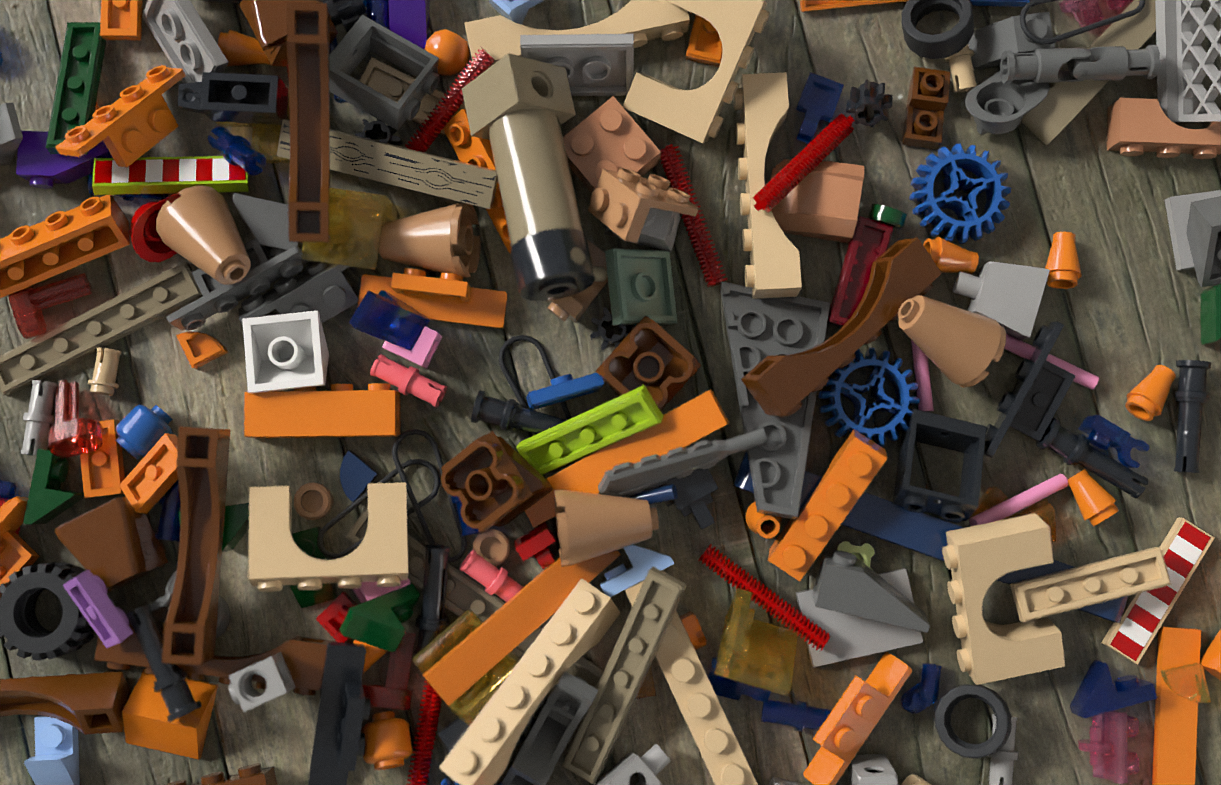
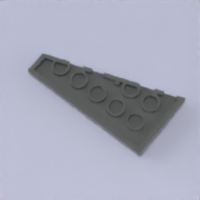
M721 281L720 292L744 434L764 428L768 443L747 449L757 512L795 520L798 517L817 391L810 392L801 401L803 403L801 408L790 416L766 415L741 379L769 355H790L804 352L822 344L825 340L830 303L798 296L753 299L752 287L746 288V286Z

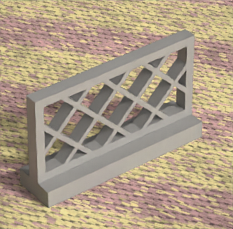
M1155 0L1156 46L1160 52V67L1157 74L1158 102L1165 115L1172 122L1221 121V111L1214 102L1218 94H1221V70L1219 72L1214 64L1218 54L1221 56V30L1218 32L1213 25L1218 14L1221 17V0H1209L1211 6L1206 14L1200 7L1203 0ZM1205 36L1212 43L1207 53L1201 46ZM1206 74L1212 81L1208 91L1201 83Z

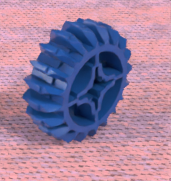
M955 144L951 152L944 146L938 150V156L932 153L925 159L927 165L920 164L916 172L920 177L913 178L911 186L919 191L912 192L909 198L911 201L920 202L912 210L914 215L924 213L925 218L920 222V226L925 227L929 223L934 225V228L931 230V236L936 237L941 231H944L945 240L951 242L956 234L959 243L964 244L968 241L969 235L974 241H977L983 237V232L990 234L995 230L994 223H1000L1004 220L1005 216L1000 210L1009 208L1010 202L1002 197L1010 194L1012 188L1001 186V183L1008 178V173L997 174L996 169L1001 163L998 160L992 164L987 162L986 160L990 154L989 151H984L980 156H977L975 145H970L965 153L961 144ZM962 168L971 171L979 179L967 177ZM943 170L945 190L934 198V180L938 172ZM957 188L958 192L961 189L964 192L972 190L964 199H962V196L959 199L956 196L948 198ZM986 191V205L983 213L978 218L975 211L978 208L976 195ZM948 208L953 210L958 219L962 218L963 221L947 216L941 209Z
M875 348L867 349L865 359L860 349L855 352L856 357L853 362L842 367L843 369L837 368L831 373L835 377L834 379L828 377L829 382L825 386L829 387L830 391L819 392L818 398L829 399V404L820 407L819 411L820 413L832 412L833 417L827 419L825 425L830 427L837 422L839 423L840 427L835 432L837 438L845 435L847 431L851 433L855 429L870 440L873 437L875 443L882 447L885 446L886 442L885 434L891 441H896L899 439V435L895 427L903 432L909 428L908 423L903 417H911L913 413L908 408V405L920 403V398L909 396V391L917 389L918 383L913 382L907 385L905 378L912 375V370L907 369L901 373L897 370L902 365L903 360L901 358H897L889 364V351H883L878 360H876ZM856 369H873L871 376L867 378L863 386L854 383L850 385L844 382L846 377ZM883 375L890 380L895 389L896 402L888 397L883 390L885 380ZM872 387L871 397L879 403L869 404L868 408L865 409L866 399L858 392L865 393ZM840 393L844 394V397L850 399L854 404L853 422L847 417L841 406ZM879 410L893 413L891 418L882 426L873 429L864 428L866 420L870 419L873 411Z

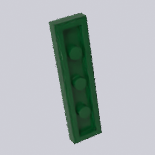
M67 22L46 148L50 154H59L56 146L66 139L65 134L78 126H84L94 118L93 113L96 107L106 40L100 36V22Z

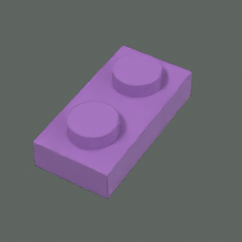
M89 569L63 584L65 590L106 648L120 643L133 634L128 626L129 620L122 609L113 605L106 595L107 588L104 582L98 576L93 575Z

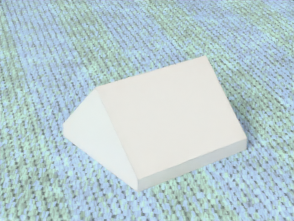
M318 311L242 319L248 393L325 385L329 352Z

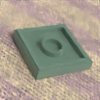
M610 249L605 251L613 325H637L645 315L654 320L658 325L678 323L670 251Z

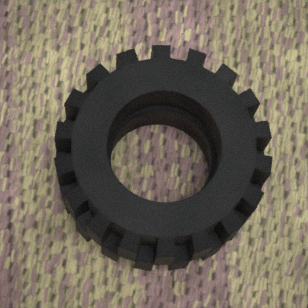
M66 562L30 565L22 568L23 571L11 574L8 577L11 582L1 584L0 592L3 595L0 597V638L5 637L7 639L4 646L9 651L18 649L17 656L21 658L32 657V660L35 661L52 659L81 649V645L89 643L94 637L90 633L94 631L63 587V584L85 571L81 567L72 568V564ZM44 589L54 592L60 599L63 607L62 621L54 632L45 629L39 623L35 614L37 598Z

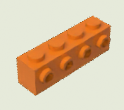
M105 195L100 198H88L76 208L66 212L57 211L40 223L32 226H21L10 235L1 238L0 298L130 245L129 221L113 196Z

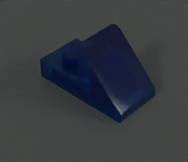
M381 290L379 294L371 291L366 293L349 323L358 331L411 351L419 339L424 326H427L430 320L390 293Z
M1094 660L1070 704V709L1073 714L1085 719L1157 699L1153 683L1139 679L1136 675L1117 678L1114 680V685L1108 665Z

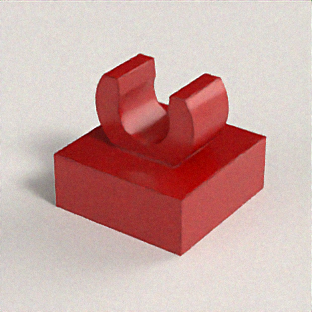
M546 522L538 525L514 541L515 549L523 561L534 555L542 569L555 562L554 555L548 547L555 542V538Z
M342 592L316 620L338 643H346L350 638L343 636L339 629L349 609L358 604L346 592Z

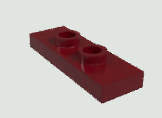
M862 216L857 217L858 221L853 238L849 241L827 323L843 327L851 318L863 298L873 262L888 250L894 226Z

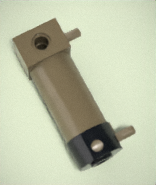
M508 53L462 88L470 133L473 137L488 139L491 143L512 247L511 256L519 295L523 299L531 301L561 299L586 290L593 285L594 281L604 282L607 278V270L604 267L592 265L587 238L582 229L560 127L561 124L576 114L564 67Z

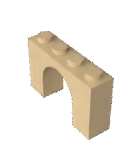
M666 0L671 4L705 18L715 27L722 42V60L719 69L709 82L693 90H682L647 74L636 72L622 107L698 142L705 143L709 137L715 139L724 118L719 116L724 102L728 104L732 102L739 83L734 82L740 67L746 69L754 52V48L749 46L754 33L761 34L768 20L770 12L765 10L767 2L763 0Z
M406 483L367 484L368 527L366 535L361 544L352 553L336 560L312 558L302 552L292 539V494L289 486L250 487L248 579L251 585L258 586V590L262 592L281 591L282 585H298L300 590H318L322 588V584L338 583V588L342 589L361 587V582H377L379 587L399 586L400 581L408 580Z
M1034 513L947 531L948 546L943 547V557L947 568L951 569L952 581H949L947 586L950 599L953 604H956L957 615L952 617V623L957 638L961 640L962 649L957 650V659L961 671L967 672L974 683L979 685L1065 667L1061 631L1047 616L1007 625L987 622L982 616L984 596L991 584L999 577L1011 571L1053 563L1049 526Z

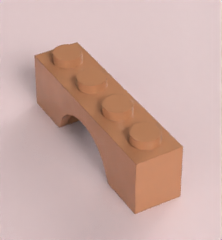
M1119 98L1107 108V150L1120 151L1121 156H1139L1143 152H1156V156L1161 158L1177 157L1180 153H1192L1195 159L1214 158L1217 154L1221 155V121H1211L1208 127L1204 129H1187L1175 124L1165 115L1158 99Z

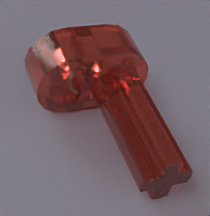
M83 273L36 289L29 286L8 295L17 327L25 339H30L47 332L46 322L42 313L43 309L92 294V286L88 281L87 275Z
M67 380L59 381V386H56L55 425L49 429L48 450L50 453L60 457H73L98 450L103 443L102 424L91 418H79V384L76 381L69 383Z
M405 632L396 651H390L385 685L362 683L364 696L370 697V706L410 710L413 690L408 689L416 633Z

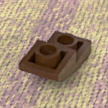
M914 66L906 106L902 145L939 149L942 143L944 110L948 104L950 71Z

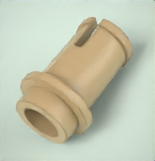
M969 44L960 52L944 58L945 62H949L954 93L967 92L977 86L971 60L974 51L969 49Z
M99 347L96 350L97 356L93 378L88 380V384L91 385L90 392L113 396L114 389L119 387L115 382L122 352Z

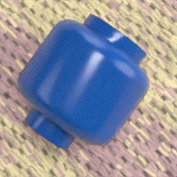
M137 405L116 426V432L119 437L115 441L135 459L139 460L141 457H145L165 433L173 434L172 429L168 426L172 418L157 405L151 410L144 405Z

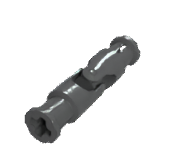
M1149 45L1145 49L1126 50L1124 46L1093 47L1090 49L1047 48L1036 49L1034 53H1013L1012 50H1005L1002 53L1000 62L1001 80L1003 84H1010L1013 80L1033 79L1035 83L1074 82L1088 79L1095 81L1123 80L1125 76H1144L1146 79H1153L1159 72L1160 52L1156 45ZM1067 62L1068 71L1060 70V67Z

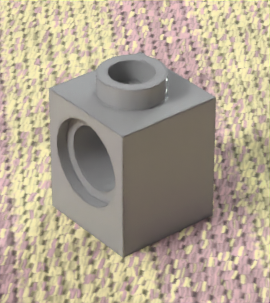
M281 652L229 675L231 681L229 684L230 695L236 705H241L243 712L296 688ZM254 674H260L265 678L267 688L264 693H260L253 688L251 680Z

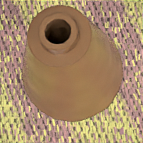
M198 185L178 192L181 197L172 204L167 201L162 206L157 216L156 230L164 244L221 284L230 285L240 282L249 272L251 262L227 201L212 187Z
M457 203L383 223L380 229L375 232L374 247L384 260L440 273H452L462 277H471L469 273L476 272L480 259L481 240L480 236L473 235L472 226L479 224L478 217L471 204Z
M920 295L907 299L898 311L899 327L952 383L960 387L974 386L984 380L990 374L985 370L992 360L998 363L1003 354L1006 344V331L995 319Z
M563 489L554 490L557 536L559 537V544H561L559 553L562 567L571 566L651 539L652 530H658L656 507H649L648 500Z

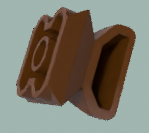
M320 0L241 1L239 6L271 66L285 67L288 65L286 2L322 3ZM330 13L329 44L333 42L334 38L338 34L335 26L333 25L330 19Z
M645 315L595 372L609 384V387L618 396L645 385L661 411L702 365L662 327Z
M494 431L477 438L441 467V483L444 490L448 494L458 497L462 504L461 516L467 526L477 528L480 534L493 525L498 527L507 525L553 489L547 479L501 436L497 437Z
M125 497L115 498L55 529L58 539L80 564L104 582L107 594L168 563L165 556V545L161 540L157 539L152 529L149 512L147 514L137 513Z

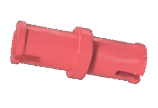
M382 354L378 356V360H375L371 368L370 375L398 387V392L404 395L410 393L436 408L445 396L447 386L419 374V369L413 366L407 368L386 358Z
M472 550L466 556L459 567L461 572L466 573L483 585L487 594L490 596L495 594L505 602L509 601L524 588L508 576V571L505 568L500 567L498 569L477 554L475 550Z

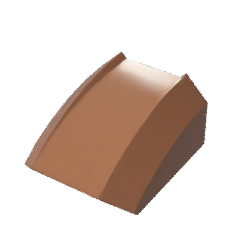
M784 159L774 167L771 179L792 159ZM831 161L820 162L809 175L773 208L772 213L783 233L848 243L853 238L858 221L857 217L864 180V166Z

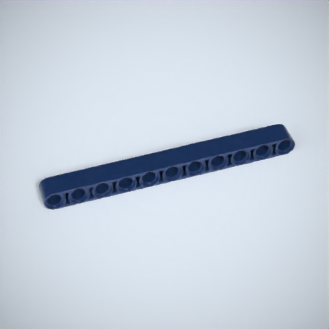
M745 451L733 486L754 494L748 454ZM807 471L804 472L799 510L806 504L823 477ZM863 492L841 523V525L941 561H944L943 547L948 546L946 532L964 528L925 513L907 511L903 506L892 504L891 501ZM1053 559V563L1011 571L999 577L997 581L1010 585L1011 583L1074 567ZM1129 595L1077 609L1120 624Z

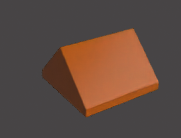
M143 670L122 711L126 743L199 760L202 756L218 684L186 679L195 701H200L202 707L169 722L167 716L170 713L160 693H155L153 688L154 682L157 680L154 674L144 673Z

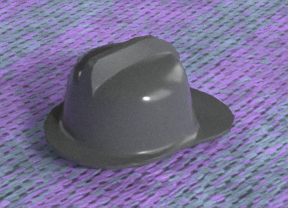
M1001 71L970 90L965 98L966 109L974 117L977 131L980 135H985L988 132L1005 134L1018 127L1024 115L1038 106L1047 97L1050 86L1049 83H1035L1033 79L1013 80L1010 84H1003Z

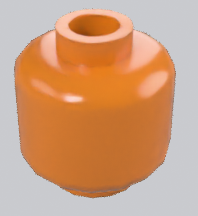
M393 711L373 714V722L367 723L361 728V733L365 734L364 761L374 765V770H386L404 766V760L412 754L408 721L402 718H395V712Z

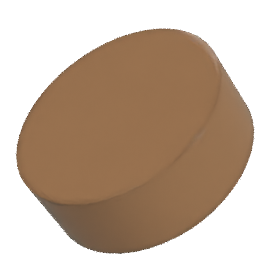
M307 483L301 486L294 496L296 512L308 520H318L325 517L333 506L331 491L320 483Z
M488 529L475 538L473 550L494 566H498L508 558L511 544L507 535L502 531Z

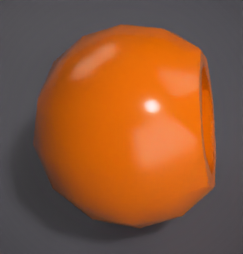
M444 29L434 32L426 41L425 50L439 58L438 74L452 76L460 73L468 64L470 48L467 41L458 34Z

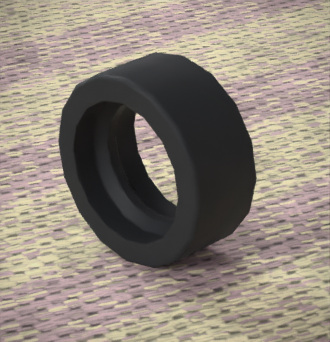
M908 0L902 11V29L909 49L918 56L928 59L947 58L960 52L969 43L974 33V18L970 0ZM945 10L960 16L959 22L951 30L942 34L930 35L921 33L916 29L918 21L934 11Z
M964 684L951 689L941 698L935 711V727L940 740L950 751L965 758L979 759L996 753L1006 744L1012 730V716L1007 703L997 692L983 685ZM968 698H978L986 702L993 709L996 716V729L993 736L986 742L969 744L961 740L954 733L951 725V714L954 707L960 701Z

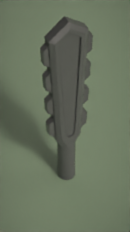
M764 428L727 440L700 441L695 443L693 447H679L669 450L665 455L659 456L655 454L644 457L637 463L627 462L616 465L612 470L605 472L598 485V490L606 495L628 498L641 493L642 489L647 487L655 488L666 484L669 479L675 477L680 479L691 475L694 470L700 468L705 470L716 466L717 462L724 460L727 456L768 443Z

